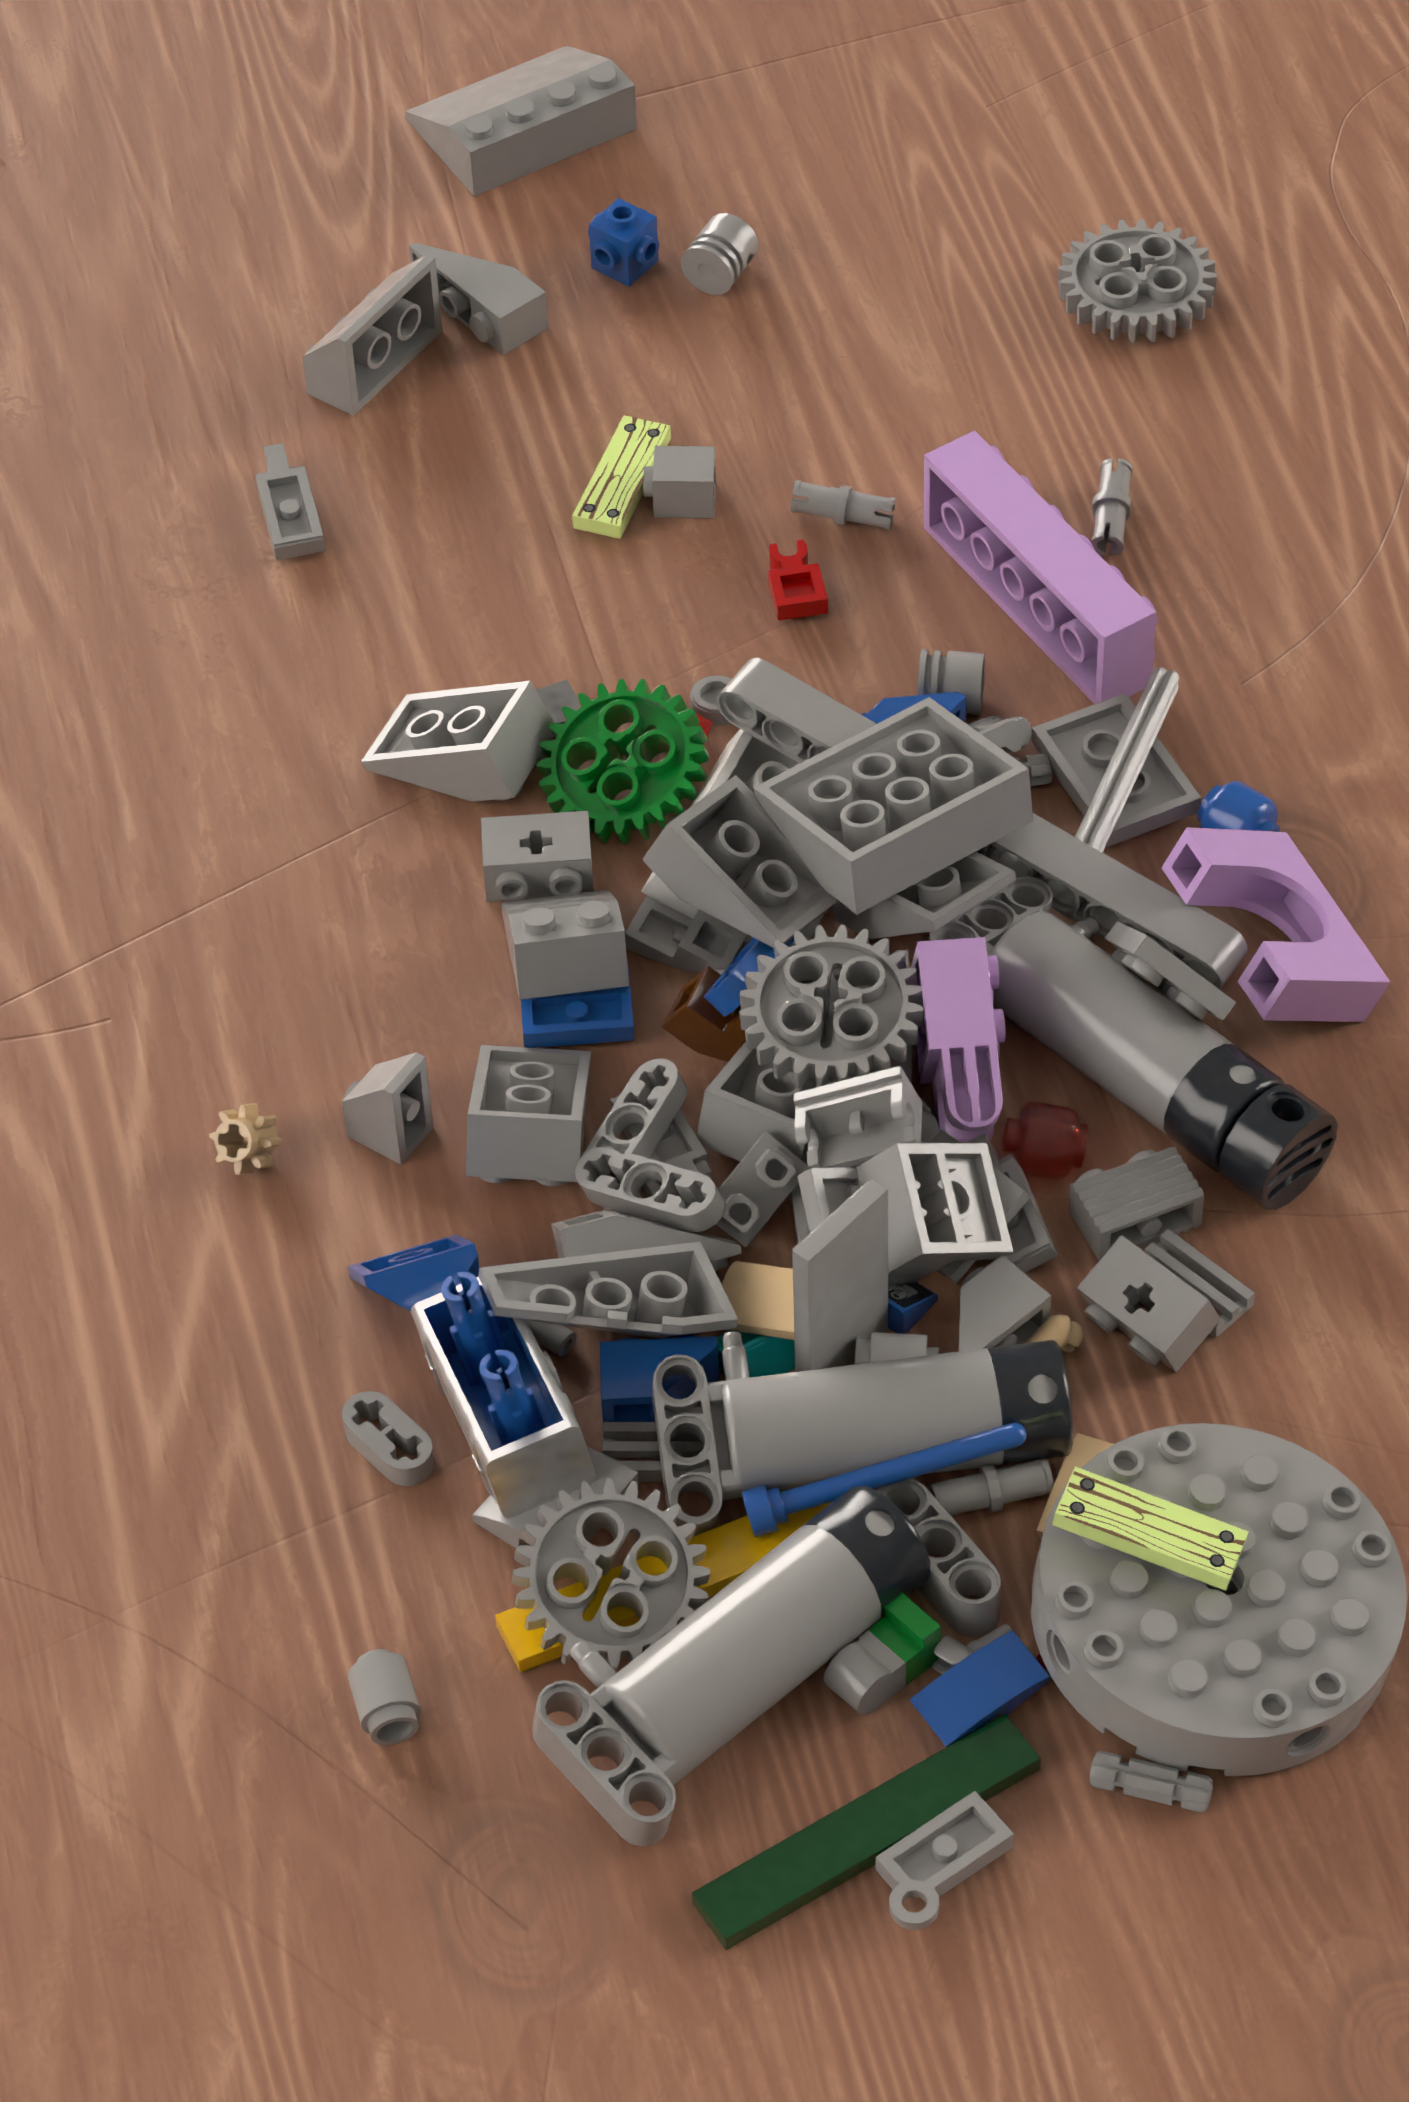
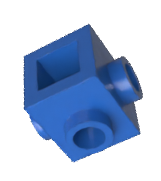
M618 198L603 212L596 214L589 223L588 236L590 239L592 269L630 287L659 261L657 216Z

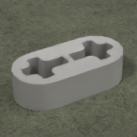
M374 1391L360 1392L348 1399L342 1409L345 1438L380 1473L396 1485L402 1486L417 1485L425 1481L432 1474L435 1463L431 1438L393 1401L385 1395ZM366 1417L372 1421L379 1417L381 1432L368 1421L359 1425V1419ZM395 1445L408 1456L417 1452L418 1458L412 1461L404 1456L397 1460Z

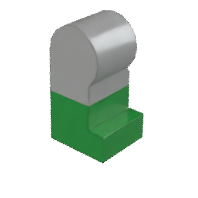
M901 1593L885 1606V1616L861 1635L857 1642L844 1647L832 1659L824 1673V1683L861 1715L869 1714L924 1673L940 1658L934 1654V1650L941 1641V1626L907 1596Z

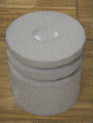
M728 213L713 216L681 258V268L685 277L702 292L711 295L726 293L758 252V238L748 223L737 216Z
M922 649L919 662L917 695L959 692L966 696V715L981 716L985 678V653L948 651L947 656H942V650H935L934 655H929L928 649Z

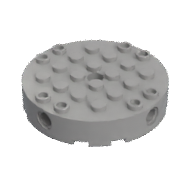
M1209 1423L1179 1424L1136 1434L1115 1443L1081 1467V1469L1249 1531L1228 1588L1225 1591L1053 1526L1054 1514L1066 1486L1064 1487L1048 1516L1036 1560L1032 1584L1031 1620L1040 1655L1050 1676L1064 1697L1079 1714L1100 1732L1104 1733L1108 1729L1116 1736L1136 1746L1135 1754L1182 1771H1187L1189 1765L1208 1769H1223L1224 1776L1259 1775L1302 1764L1328 1751L1357 1728L1364 1714L1370 1709L1375 1699L1379 1697L1388 1676L1404 1628L1407 1591L1401 1557L1393 1536L1373 1504L1352 1481L1334 1466L1295 1443L1250 1428Z

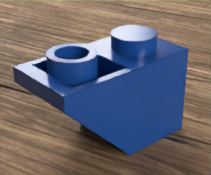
M682 1335L677 1338L644 1340L623 1338L618 1341L600 1342L603 1423L655 1422L652 1403L653 1375L658 1364L667 1357L677 1354L687 1355L696 1359L704 1369L707 1383L717 1382L719 1380L717 1336L699 1337L695 1335ZM684 1375L670 1376L662 1384L667 1395L674 1399L687 1398L695 1391L694 1383Z

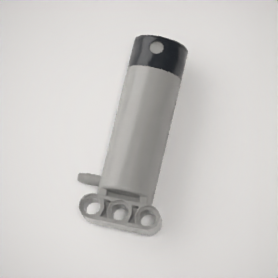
M728 1332L722 1337L724 1345L722 1356L726 1381L707 1383L704 1369L696 1359L687 1355L677 1354L667 1357L659 1363L653 1375L652 1403L666 1507L668 1509L678 1504L679 1498L685 1492L691 1490L704 1493L710 1499L712 1505L706 1514L698 1517L689 1516L680 1509L675 1524L679 1527L684 1524L695 1523L697 1527L694 1535H699L713 1528L720 1516L722 1500L742 1498V1491L765 1485L767 1490L779 1487L780 1492L1010 1423H1019L1025 1428L1026 1439L1022 1445L931 1473L1065 1457L1071 1453L1073 1446V1416L1069 1383L1062 1352L1054 1340L750 1378L746 1349L743 1347L741 1334L739 1332ZM684 1375L694 1383L695 1391L687 1398L674 1399L667 1395L662 1384L670 1376ZM683 1432L692 1433L702 1441L704 1448L697 1456L691 1458L681 1457L671 1448L670 1442L672 1438Z
M868 1486L851 1487L619 1672H616L597 1651H593L585 1642L580 1641L576 1643L570 1650V1656L579 1664V1669L597 1689L589 1694L582 1686L568 1680L555 1681L545 1686L540 1692L536 1703L532 1725L534 1741L540 1750L624 1840L640 1847L651 1846L661 1841L668 1832L676 1801L674 1786L837 1655L844 1647L884 1617L885 1606L897 1596L903 1593L908 1597L929 1579L931 1561L922 1538L901 1509L884 1494ZM562 1711L569 1713L577 1722L561 1726L552 1722L548 1715L553 1712ZM595 1756H606L615 1761L618 1767L608 1771L599 1770L591 1765L589 1759ZM636 1801H648L657 1806L660 1812L653 1816L640 1815L632 1809L630 1804Z

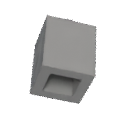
M655 446L653 466H644L643 475L644 497H653L654 518L715 517L717 485L715 446Z

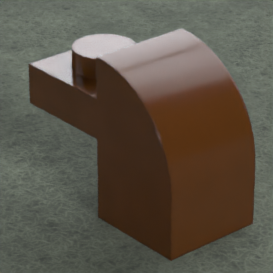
M708 966L681 988L661 1027L697 1053L729 1062L746 1042L745 1030H741L739 1012L741 1005L732 1013L723 1017L704 998L708 990L721 976Z

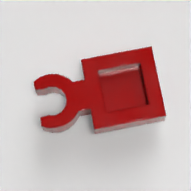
M802 539L796 540L797 553L792 556L780 554L776 543L769 546V566L771 570H768V586L778 621L828 613V597L819 564H808V547Z

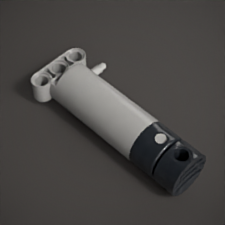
M1029 876L1017 877L1011 884L939 929L930 932L928 941L985 937L987 955H996L999 966V988L993 989L994 1009H1002L1006 1018L1211 1169L1221 1172L1226 1180L1264 1208L1277 1210L1289 1204L1307 1188L1328 1159L1337 1137L1338 1123L1332 1114L1293 1086L1284 1084L1283 1080L1092 943L1090 941L1091 936L1099 930V924L1094 918L1088 917L1084 921H1078L1069 926L1050 913L1053 899L1052 889L1038 878Z

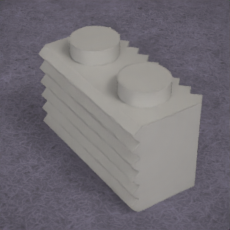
M1174 1146L1159 1152L1153 1150L1141 1151L1135 1154L1126 1164L1107 1171L1103 1169L1089 1170L1082 1174L1076 1182L1070 1184L1069 1213L1099 1261L1121 1235L1137 1247L1146 1248L1152 1242L1156 1244L1160 1240V1236L1167 1229L1178 1235L1181 1231L1187 1233L1192 1227L1197 1229L1202 1224L1203 1190L1198 1186L1197 1180L1193 1178L1192 1172L1188 1171L1187 1164L1183 1163L1181 1155L1177 1153V1149Z

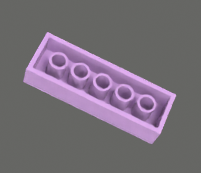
M972 431L924 454V529L1094 704L1124 693L1130 697L1144 690L1153 672L1155 625L1158 620L1156 610L1150 600L1140 596L1125 581L1119 569L1113 565L1110 566L1094 550L1089 539L1084 535H1079L1064 520L1059 509L1054 505H1049L1034 490L1029 479L1024 475H1019L1004 460L999 449L993 445L990 446L976 431Z

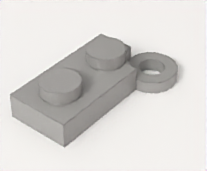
M976 1791L875 1857L876 1871L893 1889L889 1897V1911L892 1919L899 1926L909 1930H921L930 1926L937 1919L940 1910V1896L1014 1847V1833ZM915 1897L924 1900L926 1907L919 1912H909L902 1904L907 1898Z

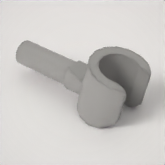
M1004 1624L978 1640H973L967 1646L949 1635L945 1636L935 1647L934 1654L940 1658L932 1664V1668L944 1674L963 1659L1012 1631L1009 1625Z

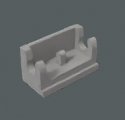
M901 1066L794 1093L793 1102L796 1105L795 1139L798 1146L808 1144V1168L853 1167L863 1164L897 1143H921L922 1101Z

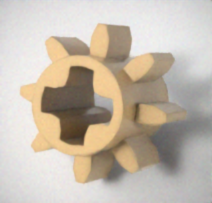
M257 1103L243 1104L238 1111L235 1109L221 1111L219 1116L223 1123L219 1125L216 1132L209 1133V1138L214 1140V1145L218 1152L215 1158L216 1162H234V1171L237 1175L252 1173L254 1166L258 1169L271 1167L274 1163L270 1154L275 1150L276 1146L282 1145L284 1140L278 1137V1132L274 1125L277 1120L276 1115L258 1116L259 1109Z

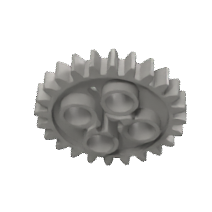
M1139 219L1136 227L1129 228L1124 220H1119L1118 229L1112 230L1103 223L1100 224L1099 236L1085 231L1083 232V243L1072 241L1070 243V253L1062 254V265L1058 268L1059 299L1066 301L1065 311L1067 314L1077 313L1076 323L1078 325L1092 321V333L1094 334L1101 332L1105 328L1110 329L1111 340H1115L1121 333H1128L1131 343L1136 342L1139 334H1146L1151 342H1156L1157 332L1163 331L1167 336L1173 338L1175 337L1176 325L1190 330L1192 329V318L1203 320L1205 318V308H1212L1217 284V274H1215L1216 262L1215 260L1208 259L1209 249L1207 247L1197 248L1198 238L1196 236L1182 240V228L1180 227L1167 233L1164 232V222L1161 221L1153 229L1146 228L1144 219Z
M817 925L815 939L807 940L797 930L794 932L795 946L789 948L784 943L778 940L775 941V959L760 954L757 957L758 972L746 973L747 989L740 991L741 1010L739 1011L741 1030H745L746 1046L748 1049L756 1048L757 1060L760 1066L773 1062L774 1077L776 1079H780L790 1071L794 1072L796 1088L802 1087L808 1078L816 1079V1087L827 1085L829 1080L839 1082L870 1074L869 1071L873 1069L876 1071L889 1069V1058L905 1062L907 1060V1045H917L918 1026L924 1024L922 986H918L916 968H906V957L903 951L889 955V940L887 938H883L871 946L867 929H863L855 939L847 938L845 925L839 926L835 937H827L822 925ZM834 969H841L838 979L839 999L836 1000L834 1006L832 1043L830 1047L823 1048L822 1045L826 1033L825 1017H827L830 1008L832 972ZM807 980L815 981V982L810 983V984H802V983H800V982H802V981H807ZM861 985L871 986L865 989L856 988ZM800 1027L808 1028L807 1030H804V1031H793V1030H792V1029L800 1028ZM854 1032L865 1033V1034H863V1035H861V1036H850V1035H848V1034H851V1033H854Z
M612 1478L606 1479L603 1492L595 1495L587 1481L581 1482L579 1500L574 1501L568 1493L561 1490L557 1496L558 1512L543 1504L539 1507L537 1518L543 1527L526 1523L522 1537L530 1545L516 1546L514 1560L526 1567L513 1570L511 1584L527 1589L516 1595L515 1607L519 1609H534L527 1616L524 1627L529 1631L544 1626L546 1630L540 1645L543 1650L557 1642L564 1645L561 1663L566 1664L572 1659L570 1650L576 1643L581 1641L585 1642L593 1651H597L617 1672L621 1659H627L630 1663L694 1612L692 1608H699L706 1603L708 1593L695 1586L708 1583L710 1569L694 1565L704 1559L707 1550L706 1546L701 1544L688 1545V1542L695 1534L697 1526L695 1523H688L677 1527L675 1523L681 1506L675 1504L662 1512L657 1508L660 1499V1491L657 1489L643 1501L637 1498L638 1487L635 1481L629 1484L624 1495L616 1494ZM600 1527L606 1529L612 1535L614 1541L607 1546L598 1547L590 1544L585 1539L583 1533L590 1528ZM631 1532L637 1533L639 1539L624 1560L620 1578L616 1577L611 1582L595 1617L591 1621H585L582 1615L598 1593L601 1576H606L610 1572L628 1534ZM644 1556H654L665 1563L667 1571L654 1576L645 1574L639 1569L636 1561ZM570 1577L578 1580L585 1588V1592L578 1597L569 1598L561 1595L556 1590L554 1583L559 1579ZM624 1606L633 1610L639 1621L632 1626L622 1627L611 1621L607 1612L614 1607Z

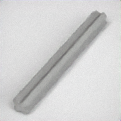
M1163 667L1153 670L1075 835L1076 838L1102 853L1179 689L1178 681L1180 677L1175 670L1168 671Z

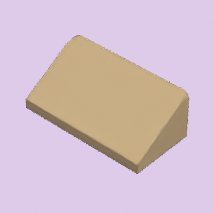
M741 1261L733 1262L725 1275L722 1286L738 1317L737 1328L725 1330L794 1340L793 1269Z

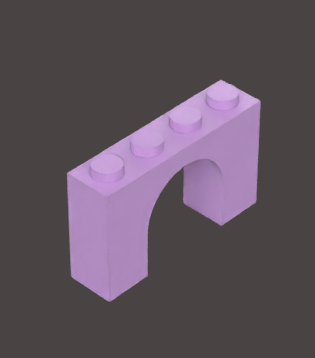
M1186 827L1162 866V870L1185 904L1236 907L1253 912L1273 923L1292 940V942L1263 941L1238 980V983L1262 1019L1276 1021L1365 1022L1391 982L1287 832Z

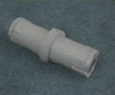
M1113 458L1104 460L1100 466L1099 491L1093 497L1092 503L1095 524L1091 540L1094 550L1100 555L1106 554L1108 542H1111L1110 555L1120 554L1124 548L1125 521L1131 516V498L1128 495L1130 478L1133 472L1132 465L1124 459H1118L1117 471L1115 472L1112 471Z
M801 480L795 481L792 495L809 499L794 497V500H791L790 512L833 518L835 524L845 525L846 521L882 527L886 530L891 529L894 515L878 511L892 513L895 510L896 498L853 491L851 486L846 485L836 488L805 483Z
M1041 1459L995 1469L993 1465L980 1466L979 1473L929 1484L928 1490L950 1515L984 1508H987L990 1513L1002 1511L1003 1504L1051 1493L1054 1484L1048 1461Z

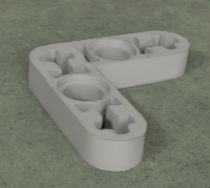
M657 1058L647 1061L634 1072L578 1161L575 1168V1178L589 1201L597 1205L688 1232H701L714 1226L721 1219L725 1210L724 1199L712 1179L698 1172L649 1159L687 1095V1085L673 1062ZM644 1123L642 1131L636 1137L629 1140L619 1139L621 1131L628 1125ZM611 1171L614 1173L616 1178L608 1176ZM654 1180L662 1181L661 1188L653 1196L648 1198L636 1197L638 1190L647 1182ZM683 1201L690 1202L692 1204L689 1206V1208H687Z

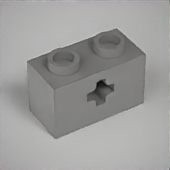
M588 811L481 818L486 902L516 901L594 891Z
M1122 1235L1077 1287L1088 1304L1084 1313L1091 1321L1108 1334H1111L1118 1328L1131 1338V1341L1127 1344L1128 1347L1143 1361L1152 1367H1155L1161 1361L1176 1373L1221 1320L1209 1299ZM1141 1304H1143L1144 1306L1152 1309L1149 1312H1147L1139 1307L1141 1306Z

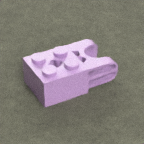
M985 937L918 941L911 968H916L918 986H922L924 1024L918 1026V1043L915 1045L919 1084L931 1083L934 1114L939 1131H945L961 1143H967L984 1133L989 1141H991L994 1124L998 1120L1003 1104L999 1069V1043L1005 1042V1019L1002 1009H993V989L999 988L997 956L987 955Z

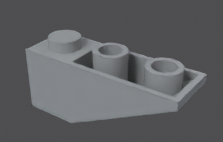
M415 242L409 245L410 263L427 254L435 257L439 302L444 311L450 317L459 319L473 331L474 335L481 342H487L502 355L548 329L546 292L515 267Z
M606 1209L551 1223L559 1258L701 1242L714 1270H719L728 1266L727 1257L742 1254L740 1245L728 1238L702 1232H688L644 1218Z

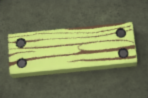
M623 415L572 515L574 529L621 539L644 493V466H653L655 446L668 445L671 439L670 425Z
M1076 1466L1056 1509L1052 1523L1053 1526L1225 1591L1228 1588L1249 1531Z

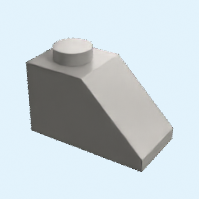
M415 1052L375 1064L361 1081H355L350 1085L342 1101L347 1137L400 1165L408 1158L434 1128L425 1056Z
M1003 1255L986 1268L980 1267L975 1269L967 1276L960 1287L959 1351L1025 1343L1051 1316V1295Z

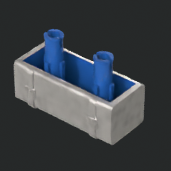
M458 1272L457 1276L461 1285L455 1286L452 1276L447 1277L441 1287L442 1293L414 1304L411 1308V1314L417 1327L429 1368L432 1370L440 1392L446 1395L473 1452L472 1457L477 1469L480 1471L486 1489L490 1495L494 1496L503 1517L513 1518L556 1499L558 1492L561 1490L570 1493L580 1489L581 1482L593 1483L596 1480V1473L573 1407L567 1395L563 1393L555 1367L546 1351L542 1353L527 1320L495 1316L479 1277L469 1272Z

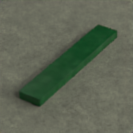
M1004 1714L693 1891L692 1904L725 1950H728L876 1864V1856L972 1792L976 1791L986 1801L1040 1770L1041 1758L1009 1717Z

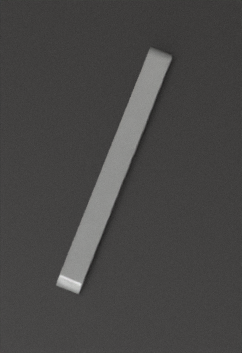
M760 658L748 660L717 697V706L726 720L799 763L876 725L875 722ZM1034 813L1033 821L976 851L1014 870L1016 878L1029 876L1045 882L1053 892L1051 908L1075 922L1084 921L1088 917L1094 918L1099 924V930L1096 933L1099 936L1105 938L1117 921L1149 936L1218 989L1222 988L1247 954L1248 946L1244 937L1232 926L1195 905H1186L1178 895Z

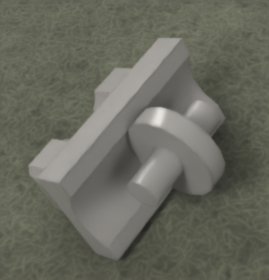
M765 1131L719 1187L718 1191L724 1199L725 1210L721 1219L716 1224L744 1247H747L799 1183L797 1176L808 1170V1165Z

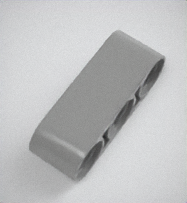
M911 1478L878 1488V1492L890 1499L904 1514L909 1515L906 1517L914 1525L926 1546L931 1561L930 1577L918 1588L921 1594L950 1628L958 1634L966 1637H980L990 1633L997 1626L1000 1619L1001 1579L996 1567L931 1492L917 1479ZM932 1555H942V1556H945V1557H942V1558H934V1557H931V1556H932ZM977 1596L980 1597V1599L970 1600L965 1597Z

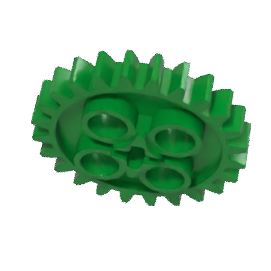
M619 679L616 692L609 694L606 687L600 683L597 687L598 698L591 701L587 695L581 692L578 694L581 708L577 711L567 706L561 708L567 719L564 725L549 723L548 727L556 740L540 742V747L548 758L537 762L538 769L543 777H545L539 781V785L545 795L549 796L546 801L554 813L588 811L590 834L595 829V833L602 844L607 843L613 831L617 833L622 844L628 843L631 830L636 829L643 839L647 840L650 834L649 825L656 823L660 828L664 829L668 824L666 819L668 813L672 812L679 816L684 812L680 803L683 798L690 800L697 798L698 793L691 782L707 780V775L699 764L710 760L705 746L702 745L708 739L702 727L698 726L700 721L692 708L687 709L681 695L677 694L670 698L671 696L665 685L660 684L651 693L645 679H640L634 691H630L625 680ZM632 723L625 731L615 732L622 724ZM669 752L663 760L651 763L658 754ZM592 759L595 760L589 768L578 770L584 762ZM632 790L624 799L614 800L620 792Z

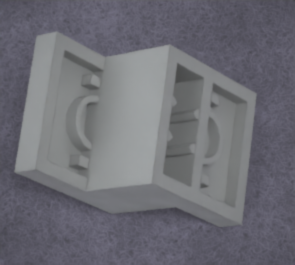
M897 1143L858 1167L809 1168L797 1176L810 1232L872 1178L888 1189V1284L915 1283L955 1260H995L1001 1255L1005 1257L1013 1252L987 1143Z

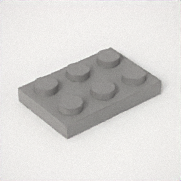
M1126 693L1032 727V744L1039 753L1048 755L1052 772L1083 816H1085L1136 708ZM1157 736L1105 847L1198 813L1201 805V796Z
M1117 921L1104 938L1117 948L1111 955L1113 958L1144 980L1154 984L1156 989L1199 1019L1203 1020L1206 1014L1209 1013L1224 1020L1236 1004V1001L1146 934Z

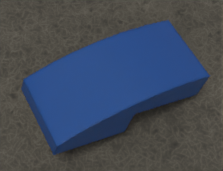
M1012 1630L953 1666L912 1697L910 1702L947 1747L981 1728L998 1713L1009 1715L1052 1678Z

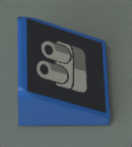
M918 1282L888 1284V1328L895 1333L907 1334L938 1301V1295Z

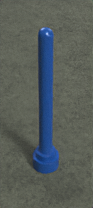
M1010 1423L780 1492L779 1487L767 1490L765 1485L742 1491L755 1537H760L779 1531V1524L789 1522L788 1515L831 1503L853 1486H868L872 1489H877L1020 1446L1026 1439V1430L1019 1423Z

